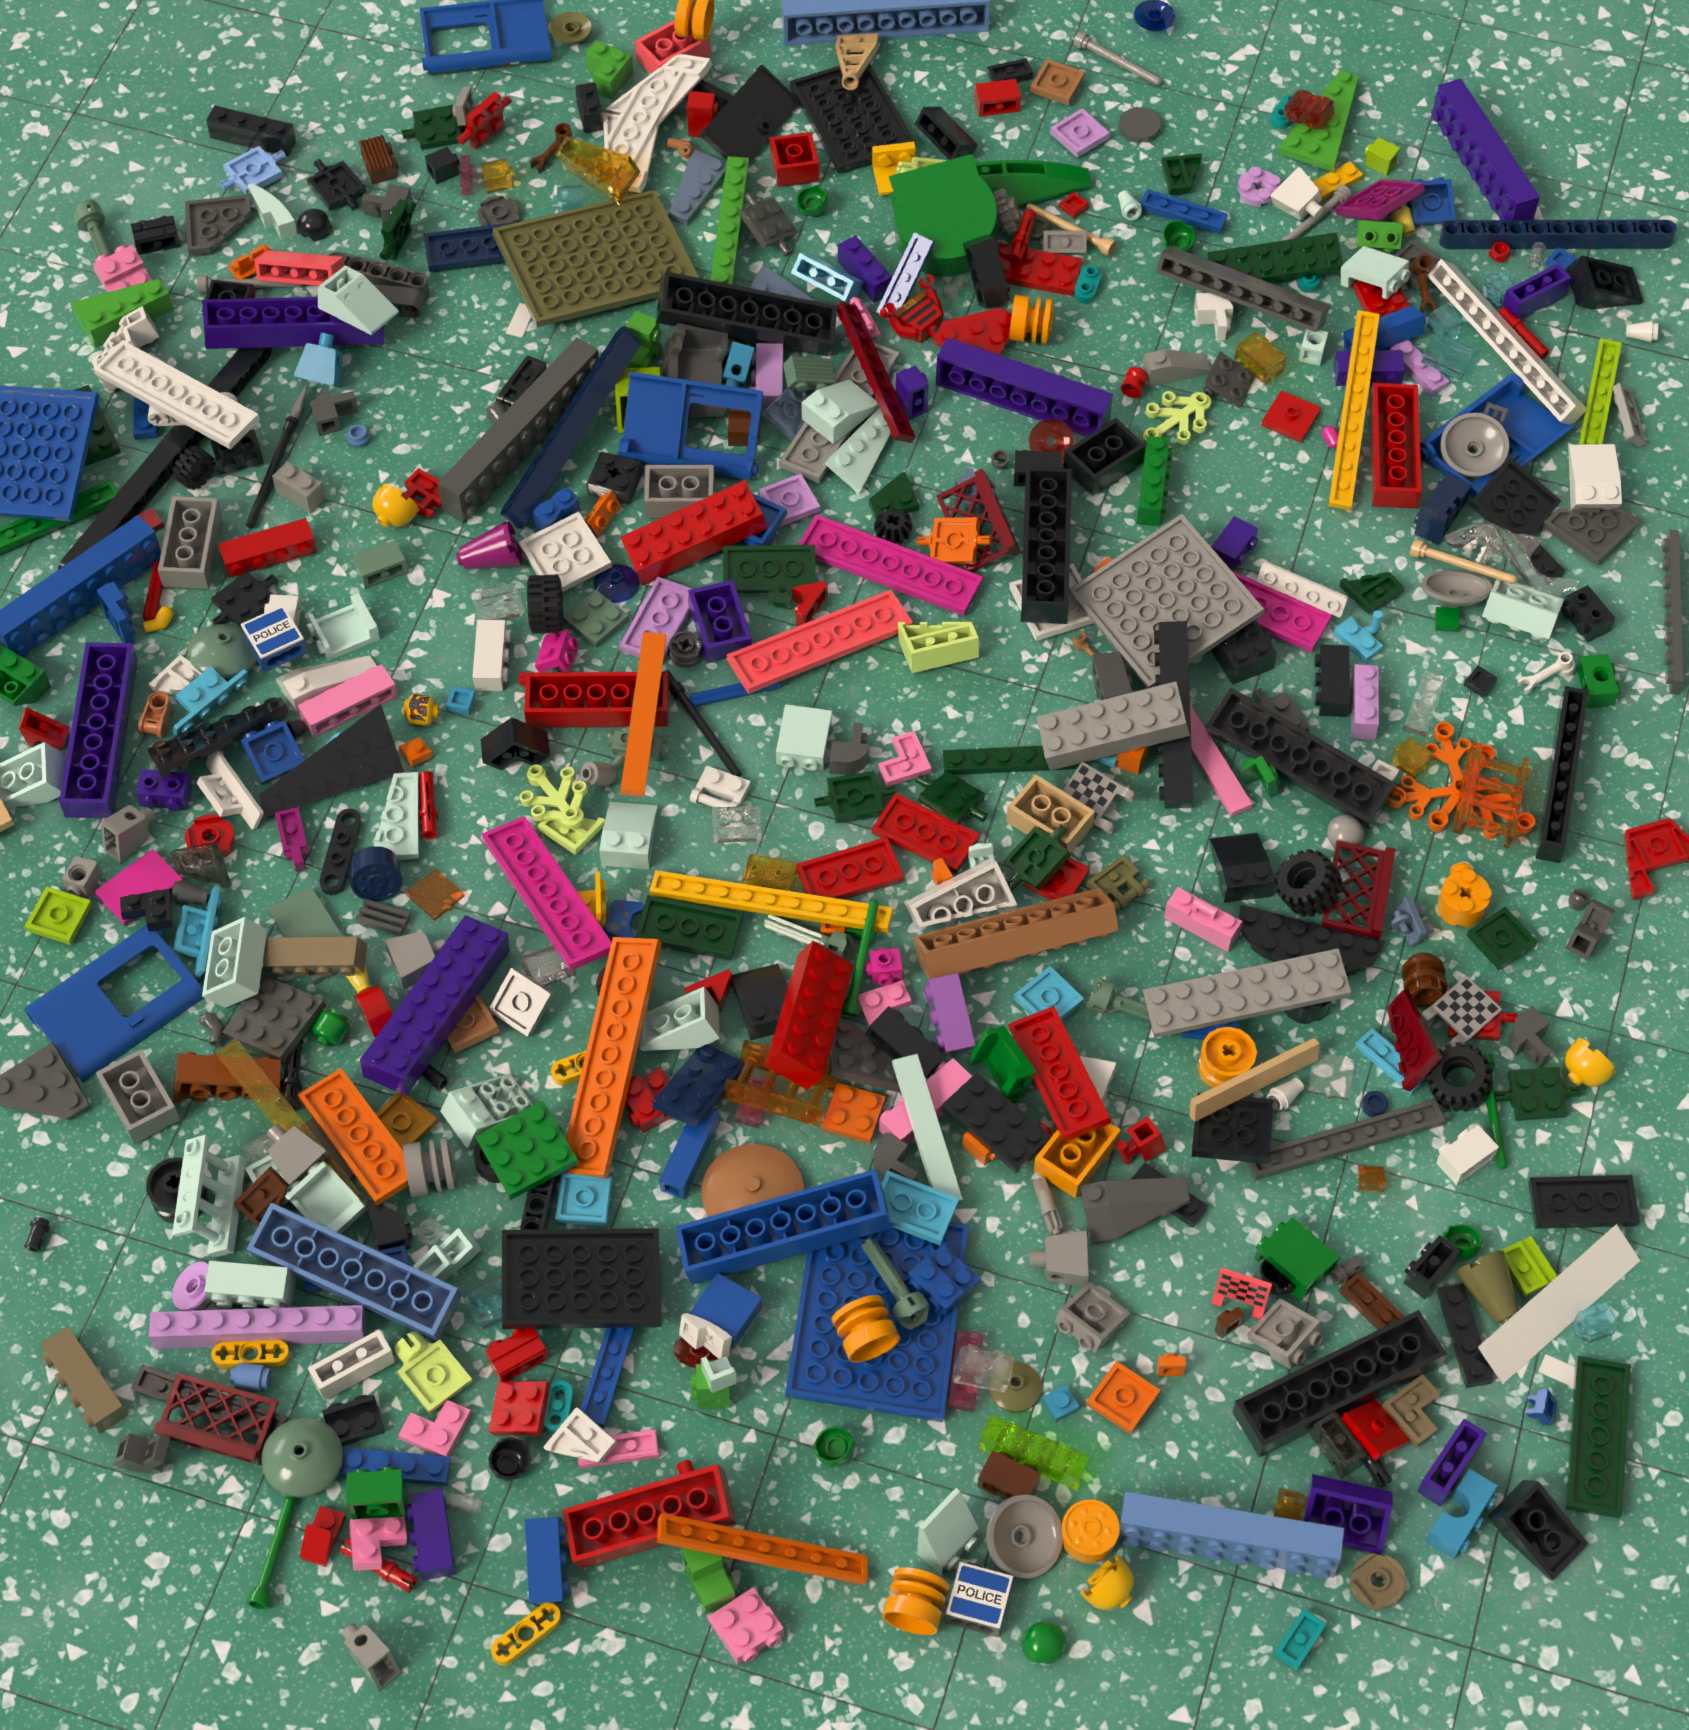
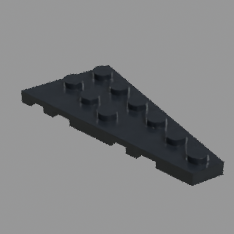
M272 697L265 700L264 704L244 708L241 713L225 715L219 721L212 724H202L197 727V730L192 732H181L174 739L158 741L147 750L164 780L170 777L169 771L175 768L183 770L189 766L192 759H203L233 743V737L242 734L244 736L252 731L253 726L257 724L266 725L289 713L281 697Z
M382 705L376 706L261 792L259 798L266 818L275 815V812L297 808L392 776L394 773L404 772Z

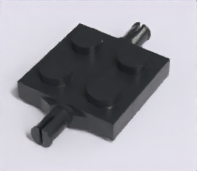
M321 159L316 160L314 166L319 171L307 178L308 186L330 211L345 203L348 204L352 211H355V208L357 210L359 204L354 198L366 193L365 185L344 161L326 166Z
M247 571L211 598L212 603L221 611V614L211 620L213 625L223 624L229 620L241 628L240 624L262 615L265 604L269 603L270 594H273L268 588L278 582L277 578L271 574L261 582L256 580Z

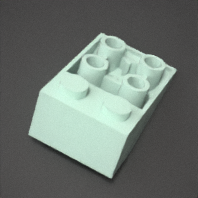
M347 266L342 267L318 286L319 309L370 335L398 314L395 306L363 274Z
M509 1073L450 1091L440 1112L465 1147L470 1148L477 1144L476 1135L533 1106V1104Z

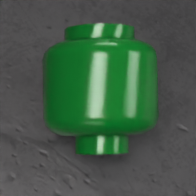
M334 1009L323 1011L312 1029L313 1033L318 1036L316 1041L328 1048L331 1044L340 1045L350 1029V1025L347 1022L348 1017Z

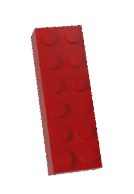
M1373 383L1369 399L1372 506L1417 509L1422 492L1418 385Z
M746 480L625 534L620 538L643 586L656 580L657 576L663 577L722 550L723 546H731L768 528L763 514Z
M668 671L662 672L654 727H668ZM637 672L526 673L525 721L527 724L537 728L630 727Z
M814 940L797 955L765 1065L806 1090L810 1089L824 1076L854 964Z
M718 1464L562 1509L572 1562L581 1569L665 1545L657 1543L658 1517L661 1513L723 1526L737 1524L726 1471Z

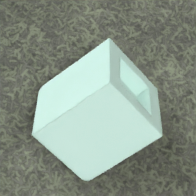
M727 1356L710 1363L706 1357L701 1358L702 1372L711 1393L737 1383L735 1368L730 1366Z

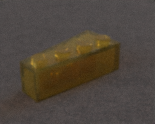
M567 136L555 152L568 171L617 205H619L641 172L630 155Z

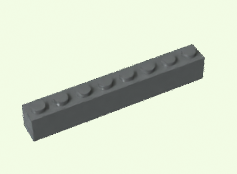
M1172 246L1161 252L1156 273L1313 332H1318L1325 324L1330 309L1328 304Z

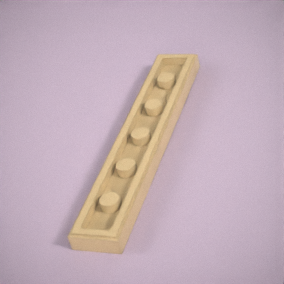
M1315 1038L1310 1039L1192 1098L1190 1101V1117L1196 1122L1318 1061L1320 1043Z

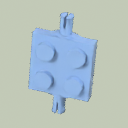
M257 146L223 164L224 171L229 175V178L219 182L223 190L236 185L247 195L249 194L248 184L252 183L263 188L283 177L282 171L276 165V162L286 158L283 150L270 155L264 152L260 146Z

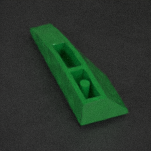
M1034 160L975 162L979 176L987 183L992 193L1004 188L1009 197H1014L1018 207L1091 188L1089 169L1084 167Z
M0 644V697L14 706L36 703L51 688L45 670Z

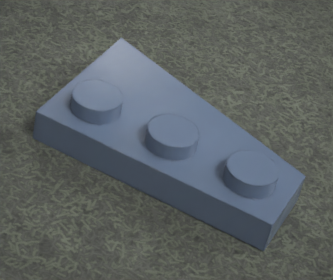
M764 264L750 286L752 289L814 301L810 296Z

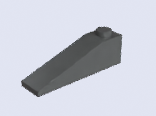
M1186 1177L1111 1180L1081 1185L1083 1207L1092 1245L1119 1240L1126 1236L1125 1234L1137 1227L1142 1228L1154 1218L1165 1216L1190 1203Z

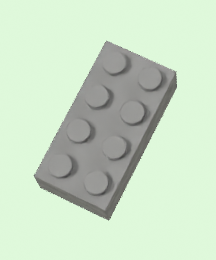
M172 496L158 567L162 587L209 588L222 517L218 498Z

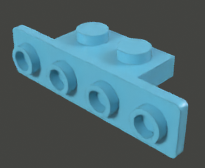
M210 666L175 695V699L189 714L174 726V735L176 736L181 732L189 733L199 719H206L212 713V709L215 706H221L229 699L232 692L235 690L240 691L247 684L248 671L243 669L226 682Z
M217 885L214 886L208 895L206 911L183 905L180 912L173 952L196 958L193 974L196 980L203 973H206L211 934L218 923V917L215 916L216 909L218 910L221 905L222 896L219 895L220 886Z

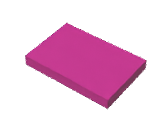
M152 849L94 892L124 926H127L136 918L122 919L120 897L169 889L170 893H172L174 882H181L183 879Z

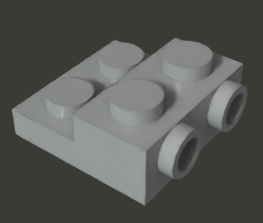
M1088 1282L1060 1308L1054 1322L1057 1323L1062 1333H1070L1078 1339V1343L1083 1349H1091L1096 1353L1111 1339L1112 1334L1128 1320L1130 1312L1091 1282Z
M1279 1298L1247 1333L1249 1341L1267 1350L1273 1360L1292 1370L1296 1364L1300 1366L1306 1361L1307 1352L1312 1346H1320L1324 1339V1331L1320 1320Z

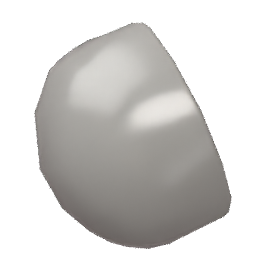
M1339 815L1329 823L1327 838L1334 847L1337 840L1356 845L1362 844L1364 828L1357 818L1351 815Z

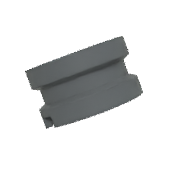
M681 631L672 636L669 643L671 661L681 668H690L697 665L702 659L700 637L691 631Z

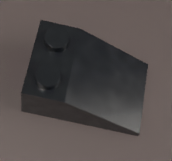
M1582 255L1566 271L1572 277L1570 285L1577 306L1595 310L1639 305L1644 302L1632 267Z
M1257 833L1210 838L1209 842L1224 903L1272 897L1275 880L1270 860Z
M778 963L732 975V985L749 1040L774 1035L788 989Z
M1522 1480L1487 1516L1501 1535L1549 1580H1553L1588 1544L1539 1481Z

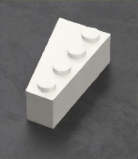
M991 858L904 902L914 924L918 927L1017 905L997 861Z

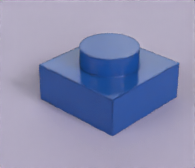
M1559 247L1546 259L1545 266L1550 268L1558 263L1567 271L1576 262L1577 258Z

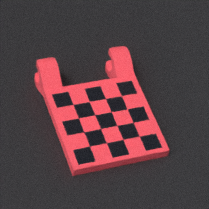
M1221 1268L1211 1304L1222 1307L1224 1297L1255 1306L1252 1318L1260 1320L1266 1308L1272 1283Z

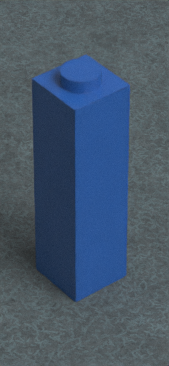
M1412 305L1380 317L1375 350H1383L1425 334L1424 324H1426V318L1424 313ZM1354 328L1343 331L1345 351H1351Z
M715 1108L711 1110L697 1128L685 1124L659 1180L660 1191L685 1199L720 1123L719 1111Z

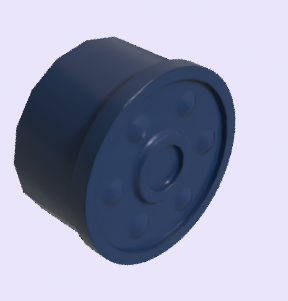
M371 846L360 850L351 859L350 883L352 891L358 897L371 901H383L398 893L402 886V874L398 857L392 850L382 846Z

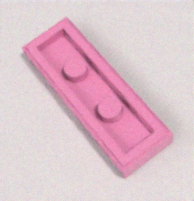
M656 1429L610 1435L618 1443L601 1463L578 1458L580 1469L659 1458Z

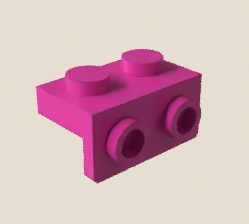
M568 629L546 635L535 663L538 672L558 666L563 672H571L579 649L577 639L571 635Z

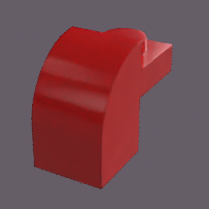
M380 986L364 988L359 994L354 996L356 1004L362 1011L367 1026L374 1038L377 1037L393 1015Z

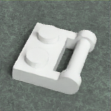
M706 766L696 787L691 792L689 801L695 804L698 802L735 817L751 786V781ZM703 792L729 800L731 803L703 794Z

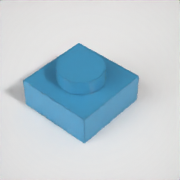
M452 686L446 703V710L469 715L476 697L475 691Z
M1066 1385L1043 1396L1042 1401L1055 1422L1079 1411V1405Z

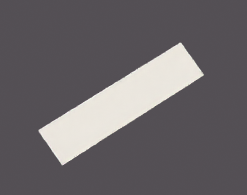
M1617 1224L1478 1346L1502 1384L1641 1261Z

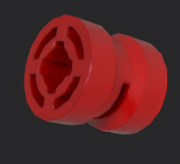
M1131 367L1127 370L1126 379L1122 382L1120 389L1127 397L1138 398L1143 392V386L1148 380V374L1142 368Z

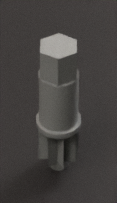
M1045 1177L1037 1178L1033 1181V1185L1042 1211V1217L1045 1220L1049 1234L1060 1235V1230L1064 1229L1047 1179Z

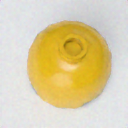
M383 484L377 490L372 502L373 511L377 516L376 520L384 527L389 525L392 527H403L414 519L419 508L410 497L406 500L401 496L403 493L401 490L389 484Z
M1577 1038L1565 1056V1065L1570 1072L1567 1075L1568 1078L1578 1086L1581 1083L1588 1087L1603 1085L1616 1073L1614 1065L1598 1049L1594 1051L1591 1048H1587L1590 1045L1589 1042L1582 1038Z
M1119 1555L1114 1556V1563L1107 1560L1088 1579L1087 1582L1092 1584L1086 1591L1082 1588L1080 1591V1595L1095 1608L1101 1610H1111L1116 1606L1123 1608L1132 1599L1130 1592L1134 1586V1576L1131 1568Z

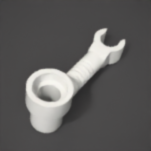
M1569 652L1560 653L1556 663L1533 676L1520 678L1518 680V687L1522 684H1528L1529 686L1524 689V694L1526 695L1531 693L1538 683L1555 673L1561 677L1571 676L1575 670V662Z

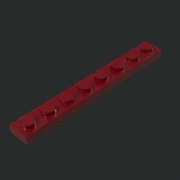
M840 301L836 305L839 319L853 346L854 353L858 357L876 402L883 413V418L887 422L891 436L894 440L912 443L916 436L857 305Z

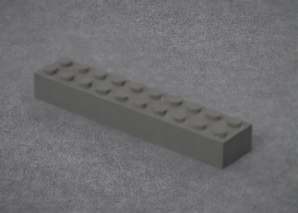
M576 338L438 482L442 511L464 523L476 513L477 508L483 502L490 498L492 492L497 487L502 486L509 474L515 472L519 464L525 458H528L533 449L539 443H542L546 435L554 429L599 359L597 348Z

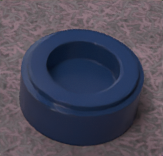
M1370 1091L1363 1097L1361 1107L1366 1115L1375 1117L1386 1112L1388 1100L1381 1092Z

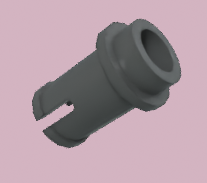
M1355 1255L1347 1262L1335 1265L1334 1269L1330 1271V1275L1336 1284H1345L1349 1278L1365 1270V1266L1362 1265L1364 1262L1359 1256Z

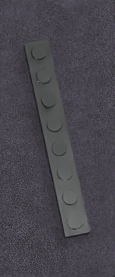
M1670 529L1667 538H1663L1662 552H1665L1662 570L1666 571V575L1663 578V589H1666L1663 608H1667V613L1664 615V627H1667L1664 645L1668 646V651L1665 653V665H1668L1665 684H1669V694H1679L1684 682L1679 530Z
M1436 1099L1272 1146L1270 1147L1269 1164L1247 1162L1254 1180H1258L1444 1125L1446 1120Z

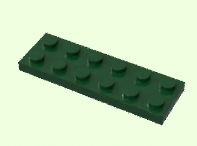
M1337 232L1207 252L1208 260L1266 282L1340 272L1343 265Z
M1577 1356L1575 1360L1566 1510L1614 1518L1622 1516L1630 1364Z

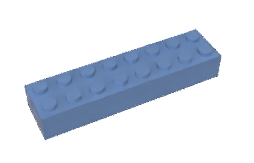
M270 1203L246 1249L253 1257L276 1267H288L294 1276L354 1304L363 1305V1308L413 1331H418L434 1341L440 1339L462 1295L457 1287L274 1203Z
M1125 1492L1117 1541L1123 1542L1124 1545L1129 1547L1143 1545L1159 1552L1166 1551L1167 1549L1177 1551L1182 1556L1196 1554L1212 1561L1226 1559L1231 1560L1236 1565H1247V1563L1256 1564L1265 1570L1280 1568L1286 1569V1572L1290 1574H1301L1304 1572L1313 1574L1314 1577L1319 1579H1328L1329 1577L1334 1578L1341 1560L1344 1528Z

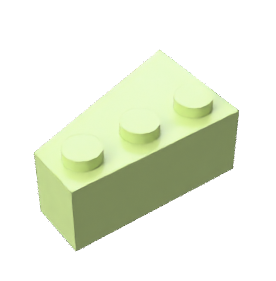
M898 622V641L912 673L979 657V637L972 622H942V625H927V622H920V625H905V622Z

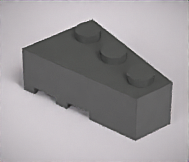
M1119 652L1092 655V676L1096 696L1100 698V701L1136 692L1135 689H1132L1131 675H1128L1127 662L1122 660Z

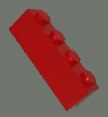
M307 518L218 543L228 578L240 576L246 571L261 570L268 566L285 563L288 560L317 552Z

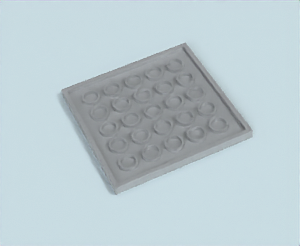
M1183 514L1069 589V594L1115 650L1121 654L1124 661L1127 662L1147 688L1156 687L1155 675L1160 674V667H1155V652H1159V645H1154V630H1159L1158 622L1187 621L1188 664H1190L1265 613L1264 608Z

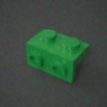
M1262 755L1258 758L1251 757L1243 763L1241 771L1246 785L1260 779L1270 798L1279 794L1277 787L1280 784L1277 778L1278 774L1272 764L1267 765Z

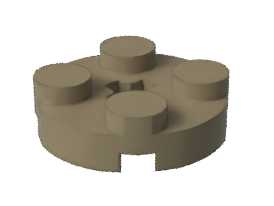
M1376 1553L1367 1554L1360 1558L1353 1567L1349 1579L1352 1593L1361 1604L1373 1611L1390 1608L1398 1603L1404 1593L1405 1572L1402 1566L1390 1556L1375 1555ZM1371 1577H1382L1384 1579L1383 1587L1374 1586Z

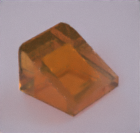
M1358 1165V1190L1384 1192L1386 1186L1384 1167Z

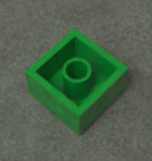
M385 1467L381 1471L358 1469L354 1473H347V1506L352 1519L405 1517V1519H408L406 1504H408V1488L402 1469Z

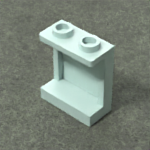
M1365 246L1341 266V286L1348 288L1356 280H1360L1381 287L1383 289L1382 298L1388 299L1393 293H1396L1398 288L1406 283L1410 277L1409 260Z
M359 593L350 596L352 605L318 619H315L312 613L308 614L309 623L306 624L311 637H316L317 649L320 654H325L328 661L380 640L377 625Z
M785 704L776 748V764L788 768H805L810 771L823 770L828 734L832 726V710Z
M325 1161L312 1165L307 1171L309 1175L302 1181H295L288 1188L289 1193L285 1196L306 1219L339 1234H342L368 1210V1207Z

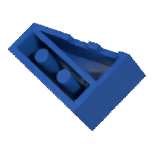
M560 1517L525 1519L529 1604L564 1601V1595H569L568 1578H563V1567H567L566 1550H562V1539H565V1523L561 1522Z

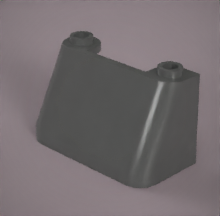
M677 323L664 347L663 376L722 385V360L725 356L729 355L731 347L730 343H728V333ZM692 403L690 405L689 418L722 417L724 413L728 412L729 408Z

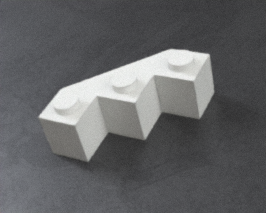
M143 306L122 317L119 322L121 327L117 332H112L104 343L105 350L101 355H96L92 360L94 368L122 340L140 349L143 345L150 344L159 337L154 322ZM99 377L109 392L118 389L117 386Z

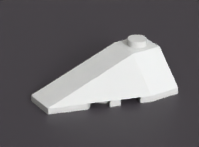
M369 655L298 668L276 678V682L298 715L300 714L298 705L306 699L313 698L325 690L334 688L344 683L347 679L354 678L368 669L377 666Z

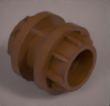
M1426 952L1416 953L1401 968L1404 991L1411 995L1416 1004L1423 1006L1432 1005L1446 993L1448 984L1445 977V966L1437 956Z

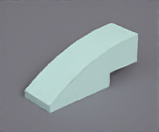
M252 183L248 184L251 201L265 228L274 226L281 241L296 236L295 220L286 207L264 189Z
M457 1228L441 1245L435 1244L412 1267L441 1281H445L475 1257L482 1248L468 1230Z

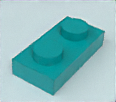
M1303 1608L1273 1656L1297 1671L1327 1624Z

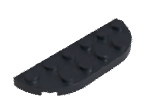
M1243 905L1240 906L1238 919L1243 921L1241 928L1242 936H1245L1246 940L1250 943L1251 949L1273 962L1339 948L1346 976H1351L1366 967L1369 968L1379 957L1385 942Z

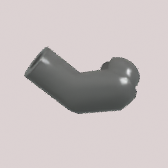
M205 1012L199 1017V1023L211 1030L209 1044L215 1047L221 1046L224 1024L215 1013Z

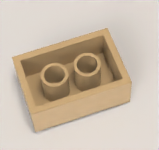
M1035 774L1008 806L1006 822L1026 835L1035 826L1042 832L1052 834L1062 824L1068 832L1063 835L1059 843L1071 853L1093 827L1095 811Z

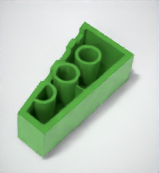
M159 279L70 302L75 320L95 348L103 345L112 332L118 331L121 327L119 322L123 316L142 306L151 320L173 310L169 292Z

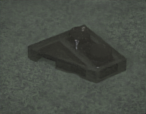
M217 841L175 849L170 853L179 876L194 878L203 883H208L209 881L217 883L224 889L232 885Z

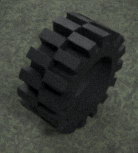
M192 446L190 450L186 449L185 454L179 456L181 459L175 462L177 466L173 468V471H175L173 473L174 479L189 490L201 488V484H206L205 480L211 478L209 474L214 472L212 468L215 466L214 457L199 446Z

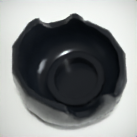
M307 209L299 216L296 223L300 234L303 237L305 235L310 237L312 241L324 239L332 230L327 214L320 209Z
M1265 1259L1260 1264L1259 1278L1262 1281L1272 1283L1270 1294L1286 1295L1295 1290L1296 1285Z
M514 1437L499 1440L489 1454L488 1465L490 1471L498 1479L504 1481L519 1479L526 1472L530 1464L529 1448L522 1440Z

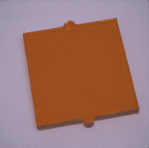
M436 868L423 879L420 878L418 883L406 892V896L434 921L446 911H451L452 906L465 896L462 891Z

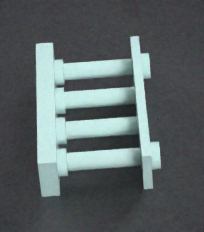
M202 1135L188 1139L185 1143L172 1235L177 1237L192 1232L199 1234L209 1240L207 1254L215 1258L234 1253L240 1210L233 1203L242 1195L246 1158L241 1155L225 1159L217 1157L207 1151L209 1136ZM205 1162L219 1169L217 1181L204 1174ZM202 1185L216 1193L214 1205L200 1198ZM199 1209L212 1216L211 1229L197 1222Z

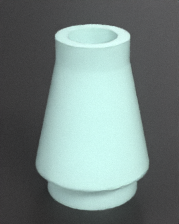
M1121 191L1118 194L1122 216L1130 221L1136 220L1141 215V204L1129 191Z

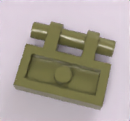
M1122 855L1089 879L1086 886L1090 890L1100 888L1113 900L1115 911L1126 908L1128 902L1135 897H1141L1145 890L1150 887V883L1147 879L1138 882L1135 878L1139 876V870ZM1127 885L1130 890L1122 895L1119 890Z

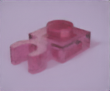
M470 155L461 156L460 171L461 194L470 195L471 177H475V164H471Z

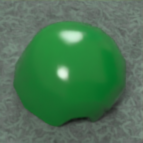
M814 185L799 191L796 197L798 210L808 217H816L822 214L828 206L826 189H821L818 185Z
M1183 220L1170 221L1165 225L1162 232L1163 243L1166 249L1172 246L1189 252L1194 247L1196 237L1193 227L1185 224Z
M1449 1225L1446 1232L1442 1235L1443 1238L1461 1251L1458 1260L1463 1261L1473 1258L1482 1247V1237L1477 1230L1469 1225Z
M839 1426L827 1427L821 1431L813 1444L818 1460L829 1467H840L846 1464L854 1453V1441L850 1432Z
M1037 1622L1025 1631L1021 1640L1022 1652L1029 1661L1048 1665L1062 1657L1066 1649V1636L1063 1630L1052 1622Z

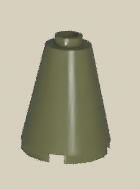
M1503 1250L1481 1257L1471 1265L1467 1264L1456 1271L1459 1279L1495 1324L1501 1322V1325H1503L1519 1311L1507 1258Z

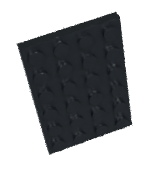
M870 63L860 76L858 86L854 90H847L842 86L843 76L840 66L789 81L791 91L796 95L799 105L838 173L872 163L873 146L914 142L916 147V141ZM848 77L847 80L853 82L854 78Z
M659 1228L502 1230V1329L661 1327Z

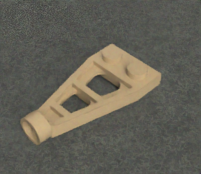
M878 33L837 35L835 48L843 76L842 86L845 89L854 90L857 88L860 76L877 52L879 44ZM853 52H863V54H851V53H853ZM852 77L854 78V81L849 82L847 78Z

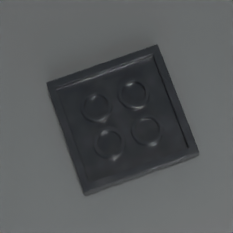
M1509 457L1469 503V506L1517 547L1522 548L1560 504L1561 500Z
M1244 1097L1194 1123L1191 1157L1269 1164L1274 1099Z

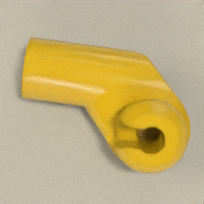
M162 606L155 619L143 622L145 632L148 633L167 628L173 617V610L169 606Z

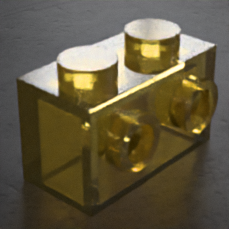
M1255 331L1237 344L1234 359L1266 385L1284 372L1287 357L1282 351L1269 343L1267 338L1262 337Z
M749 854L743 875V884L793 892L797 878V863Z

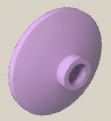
M205 1262L193 1263L180 1274L172 1292L173 1303L178 1309L182 1311L193 1310L207 1298L208 1295L204 1290L209 1264Z

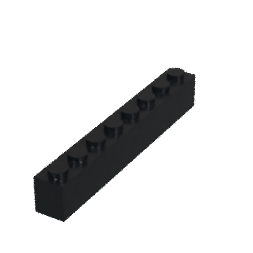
M1187 621L1158 622L1159 630H1154V645H1159V652H1155V667H1160V674L1155 675L1156 686L1177 682L1190 734L1187 737L1158 744V756H1163V764H1158L1159 778L1164 779V786H1159V801H1164V809L1193 808Z
M1565 686L1560 699L1536 859L1560 863L1565 850L1589 690Z

